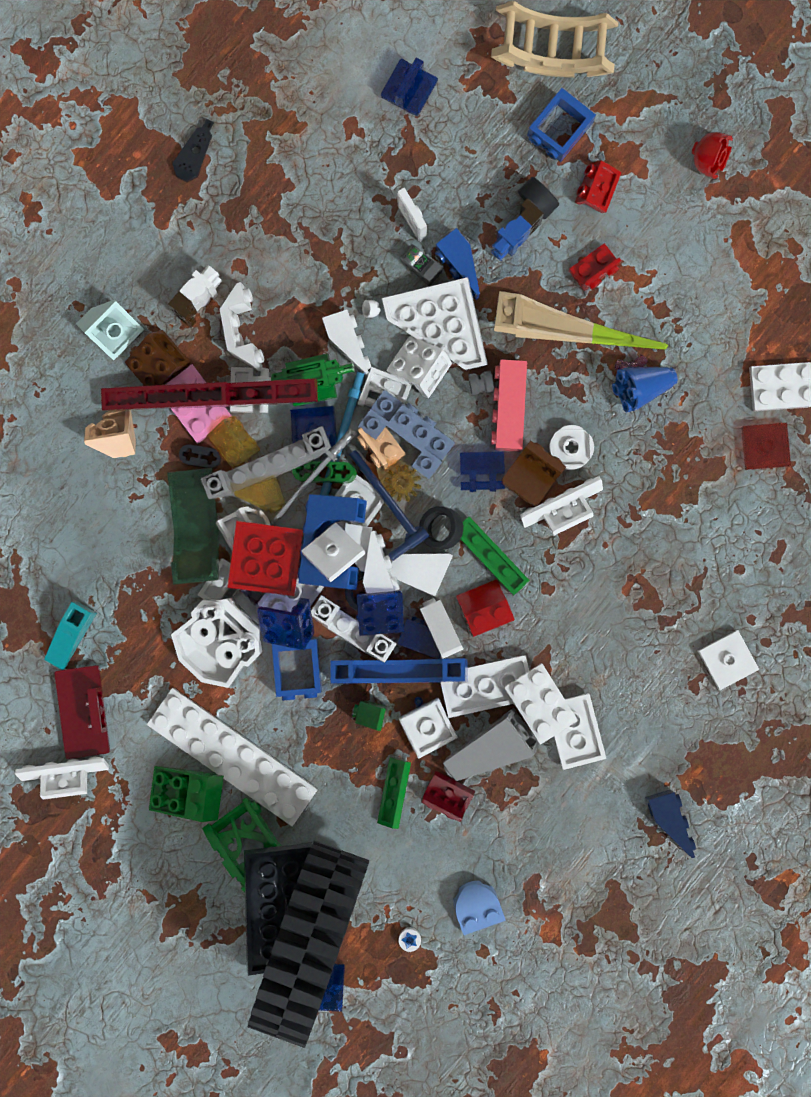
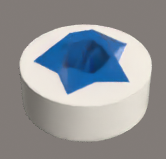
M412 927L403 929L399 935L400 947L407 952L417 950L421 944L419 931Z

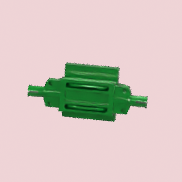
M323 354L285 363L286 368L281 369L282 372L272 374L271 381L317 379L318 402L337 398L335 385L342 382L343 374L355 372V369L353 368V363L340 366L336 359L330 360L329 354ZM316 402L293 403V406L298 407Z

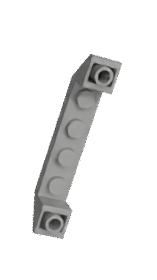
M321 426L302 435V440L228 472L219 470L201 478L208 499L239 493L316 460L331 448L324 427Z

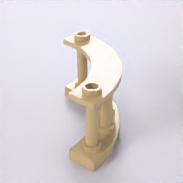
M508 1L506 4L496 6V11L506 16L504 44L500 47L492 48L491 57L510 67H513L514 64L523 66L525 72L554 77L574 78L575 73H587V77L614 73L615 64L604 56L607 29L618 27L619 22L609 14L600 13L589 17H560L530 10L515 1ZM515 21L526 24L524 50H520L512 45ZM534 27L550 29L547 57L532 53ZM558 30L574 32L572 59L556 58ZM598 31L596 56L581 59L583 32Z

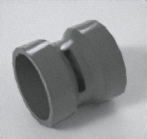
M484 371L480 375L476 373L468 374L472 396L479 395L480 392H494L491 371Z

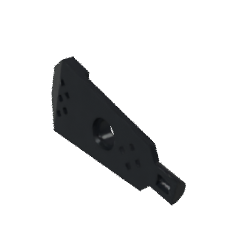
M206 119L202 127L196 128L173 161L172 165L177 178L189 182L199 176L212 139L210 130L214 124L213 121ZM194 147L200 148V152L194 154L192 150Z

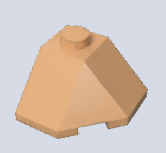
M131 410L108 411L102 415L103 420L96 425L91 423L85 428V445L112 458L127 457L135 454L136 439Z

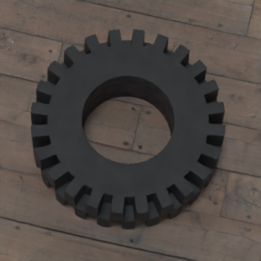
M314 840L271 951L272 953L248 1021V1028L303 1048L306 1047L370 860Z

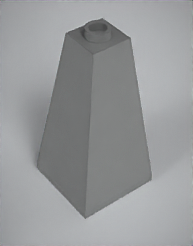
M512 708L449 755L443 762L445 765L444 769L456 781L531 758L535 754L539 742L516 710Z

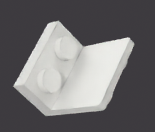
M409 336L387 368V372L414 384L420 394L429 399L452 362L443 349Z

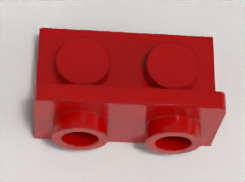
M602 160L590 163L584 171L585 177L576 192L575 203L578 205L586 204L600 213H606L622 172Z
M604 243L569 268V272L583 291L589 287L593 290L602 283L601 279L604 276L608 275L611 277L620 269L618 266L622 260L620 257L616 259Z

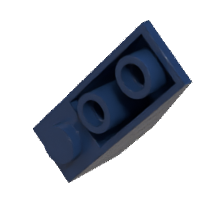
M669 789L645 797L651 818L687 855L695 858L693 851L696 850L693 838L688 836L686 830L689 828L686 816L681 814L680 807H682V802L679 794H675V792Z

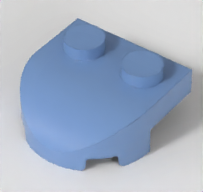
M471 881L459 888L458 894L453 899V905L463 935L506 921L496 891L491 885L482 884L481 881Z

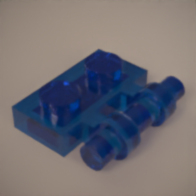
M504 451L460 453V475H469V482H460L461 491L469 490V492H476V490H489V492H496V490L505 489V485L501 481H496V474H505ZM476 475H489V481H476Z

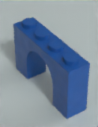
M309 494V499L306 503V522L303 526L304 541L300 550L302 557L301 565L298 569L299 584L357 590L358 567L350 566L330 582L303 555L302 550L336 522L364 523L366 500Z

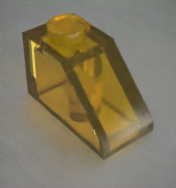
M276 477L234 492L235 496L264 511L269 510L270 513L280 511L282 506L286 504L279 480Z

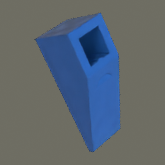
M455 228L436 243L435 250L437 252L435 255L441 263L445 262L450 267L449 272L455 280L468 277L472 296L477 300L480 291L471 246L459 230Z

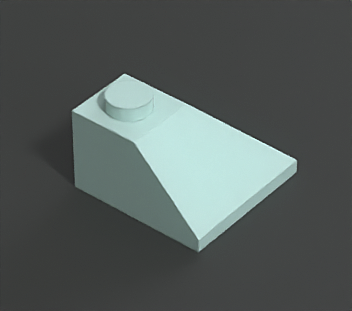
M115 300L91 308L76 323L113 360L144 330Z

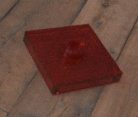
M787 422L741 427L745 470L791 466Z

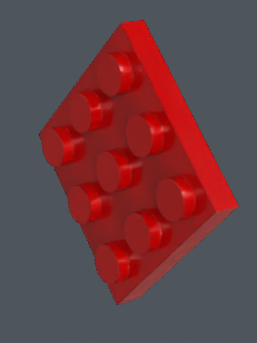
M236 521L227 588L295 596L303 530Z

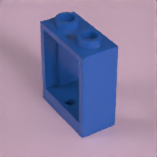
M561 88L529 127L527 136L532 144L535 146L540 145L545 149L546 154L551 159H557L562 162L593 124L596 114ZM557 105L581 123L563 147L539 129Z
M318 639L272 643L276 697H282V701L294 700L295 695H304V699L317 698V693L322 692ZM311 649L315 687L283 690L279 652Z

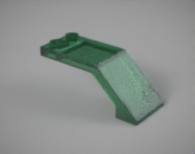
M212 468L167 472L174 530L173 562H171L173 585L219 580V528L216 525L218 521L216 498L208 499L201 478L213 473Z

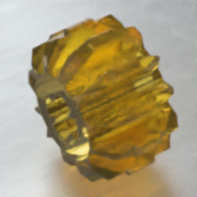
M397 465L396 474L392 470L388 471L389 475L393 478L387 477L384 479L386 483H391L385 489L387 491L393 489L390 493L392 498L398 494L397 502H401L402 495H405V500L409 502V493L417 497V493L413 488L421 489V485L414 483L420 481L421 477H412L416 473V469H412L408 473V465L404 466V471H401L400 466ZM401 478L409 482V484H406L407 488L405 489L396 485Z

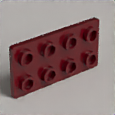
M94 665L55 671L65 758L73 759L110 753L99 666Z

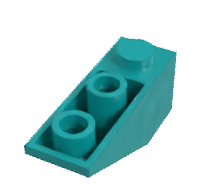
M71 602L59 623L44 660L64 670L97 613L79 602Z

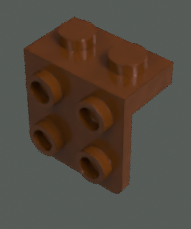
M530 440L504 475L501 482L529 504L537 506L567 466L562 464L558 457L547 453L540 444Z

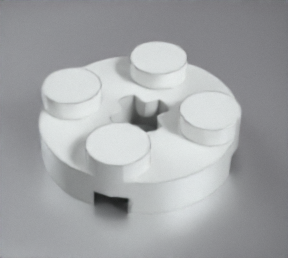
M568 425L555 432L550 440L549 452L551 456L558 457L562 464L567 466L565 469L575 470L588 463L594 452V442L590 434L580 426ZM569 442H573V445L577 446V450H574L573 454L569 453V450L565 448V446L569 445Z

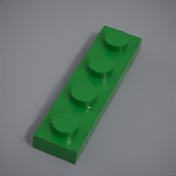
M470 516L463 521V535L460 540L514 596L530 580Z

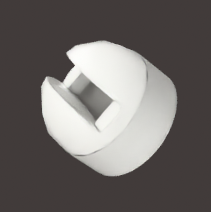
M365 300L363 302L362 312L364 317L373 318L379 315L381 309L377 301Z

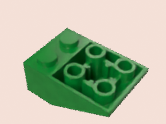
M154 766L149 811L198 822L216 821L219 817L224 776L202 771Z

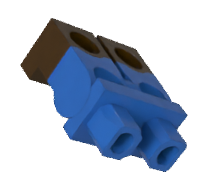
M528 198L521 205L519 217L516 220L510 221L506 225V229L502 227L497 233V239L492 245L491 253L500 261L507 254L513 256L517 248L541 225L544 213Z

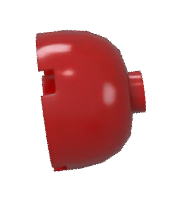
M712 132L703 136L699 142H695L692 154L694 155L695 167L701 174L713 179L718 178L716 173L718 169L720 171L724 170L732 147L728 146L729 140L733 141L731 135Z

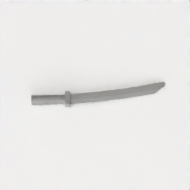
M351 428L330 450L325 452L328 456L271 521L272 525L276 524L332 459L335 462L338 459L336 458L337 454L356 435Z

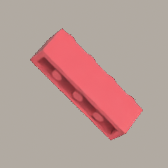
M500 360L499 366H495L494 379H498V388L494 387L493 401H497V410L493 409L492 423H496V431L491 432V444L495 445V450L521 452L523 449L527 361Z

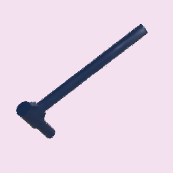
M354 450L349 456L407 531L405 542L387 554L394 561L410 548L413 549L427 539L429 534L423 526L414 527L360 454Z

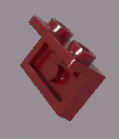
M435 771L424 791L421 802L428 808L445 814L449 819L461 822L467 807L474 797L475 790Z

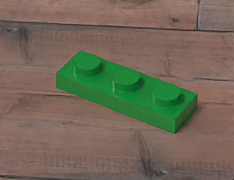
M393 757L389 758L378 824L392 829H399L411 762Z

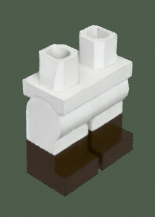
M209 265L201 274L196 270L192 274L193 278L168 303L174 315L190 328L196 323L193 316L201 307L209 304L211 298H216L218 295L216 288L222 282L218 277L219 274Z

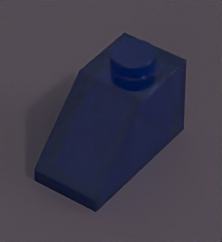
M413 616L411 620L406 619L398 644L440 659V652L428 626L424 625L425 621Z

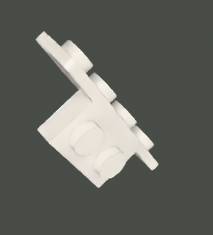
M600 476L588 479L575 488H569L563 494L555 498H549L536 507L526 509L524 513L520 514L524 528L545 519L553 535H556L593 517V511L585 499L603 490Z
M94 756L82 761L71 759L66 763L59 764L48 762L44 766L26 765L21 769H15V775L21 781L41 779L40 797L42 799L87 794V773L109 770V765L104 758Z

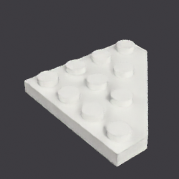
M468 277L382 298L386 318L389 322L405 330L416 339L443 349L450 360L465 370L487 365Z

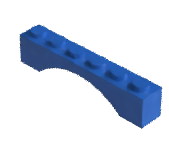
M465 658L386 660L385 663L380 660L330 661V676L332 684L468 682V662Z

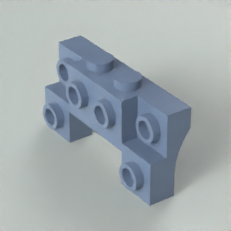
M384 389L358 424V427H361L364 432L376 440L383 429L388 426L421 451L411 466L430 479L442 463L443 458L455 444V441L436 428L435 425L437 423L427 415L425 418L417 413L419 409L409 402L407 405Z

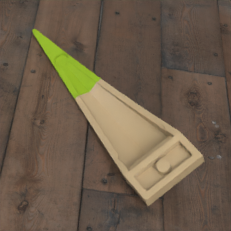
M499 291L494 331L515 334V337L653 349H667L668 347L666 343L617 331L572 316L521 294Z

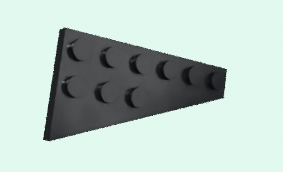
M312 842L244 850L246 962L248 976L264 974L275 940L280 931L281 923L288 909L291 896L295 890Z

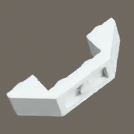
M239 282L236 283L220 308L226 347L235 358L257 371H263L262 362H264V356L261 349H258L253 343L244 345L243 338L238 331L240 320L237 314L252 310L250 302L253 301L250 289H247Z
M322 595L309 613L311 617L328 630L364 653L384 663L397 644L383 634L372 631L340 610L339 606Z

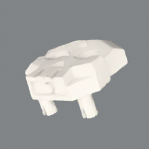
M232 597L220 600L205 598L191 612L192 618L171 634L178 660L201 682L229 688L243 667H248L263 652L260 641L262 624L259 625L252 620ZM229 626L235 631L228 632ZM202 628L208 630V635L202 633ZM227 651L232 652V658L226 655Z

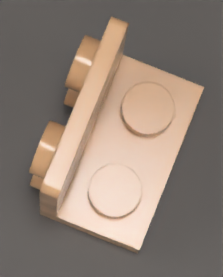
M361 427L357 430L359 434L357 437L358 442L365 451L367 449L371 451V459L377 468L382 466L386 470L406 455L386 427L376 440L364 432Z

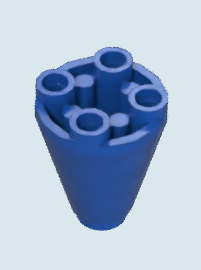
M672 367L622 368L617 371L616 382L612 384L614 394L619 396L623 410L627 413L640 409L671 389L673 385L677 384V373Z

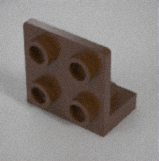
M164 330L147 334L125 361L127 367L144 386L163 385L174 372L187 368L191 363Z

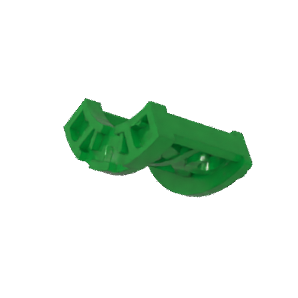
M247 797L243 799L240 805L214 824L208 823L202 828L213 850L217 851L220 857L224 859L221 863L231 877H236L237 881L240 882L244 893V862L239 864L236 861L242 851L241 838L262 842L264 848L282 846L260 815L262 813L260 806L255 801L252 803ZM248 811L252 822L246 824L243 818L241 821L242 829H238L235 820ZM229 824L232 825L231 830L220 832ZM256 825L259 827L262 833L253 831ZM233 838H236L237 850L231 851L228 847L230 843L235 844Z

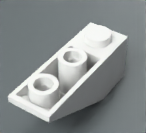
M344 310L323 317L330 343L365 376H368V369H371V364L368 356L363 357L361 349L365 347L361 335L356 336L354 328L357 327L354 315L349 316L348 310Z
M372 531L370 535L363 579L370 604L398 595L396 590L400 589L396 577H392L389 570L393 568L388 555H384L382 549L385 547L381 534L378 535L376 531Z

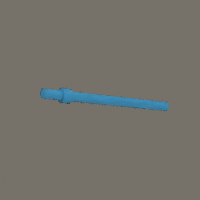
M356 373L353 386L349 389L347 395L349 397L335 444L349 430L357 400H359L362 393L360 390L365 377L364 373ZM342 450L337 454L336 458L338 459L335 462H339ZM329 467L327 468V472H326L325 478H326V477L329 475V473H330ZM323 483L320 495L328 496L332 483Z

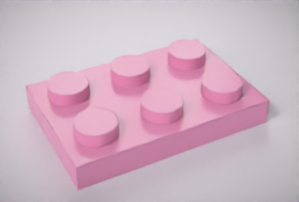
M192 364L165 385L206 383V381ZM225 407L172 409L197 443H200L233 418Z

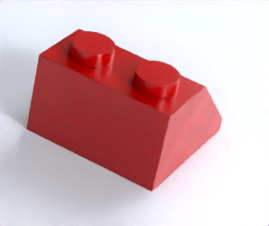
M497 579L456 595L472 637L515 620Z

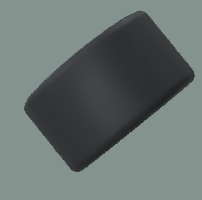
M531 177L518 190V194L524 201L528 198L544 213L542 218L544 220L559 206V202L554 195L535 177Z

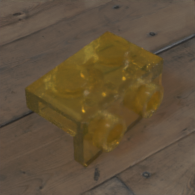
M235 416L222 420L207 435L232 469L241 466L251 455L260 451L255 439L247 433L242 422Z

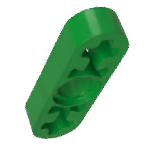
M311 461L292 470L293 476L297 480L305 482L311 473H304L303 476L299 474V471L305 468L314 472L323 461ZM329 462L326 465L330 469L329 475L326 478H321L318 474L311 483H351L355 480L357 471L348 462ZM345 468L350 471V474H346L345 478L341 474H336L335 470L345 471Z

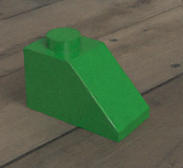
M361 700L359 705L355 704L352 717L356 718V724L381 731L387 706Z

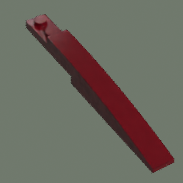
M317 379L101 388V406L103 411L318 402Z

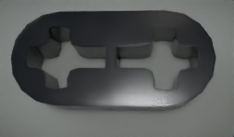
M185 445L179 451L180 460L190 466L215 469L222 461L220 453L213 448ZM189 449H192V453L197 454L198 458L191 457L190 461H187L188 459L184 456V453H188ZM213 453L217 460L212 461V464H209L208 460L202 459V456H210Z

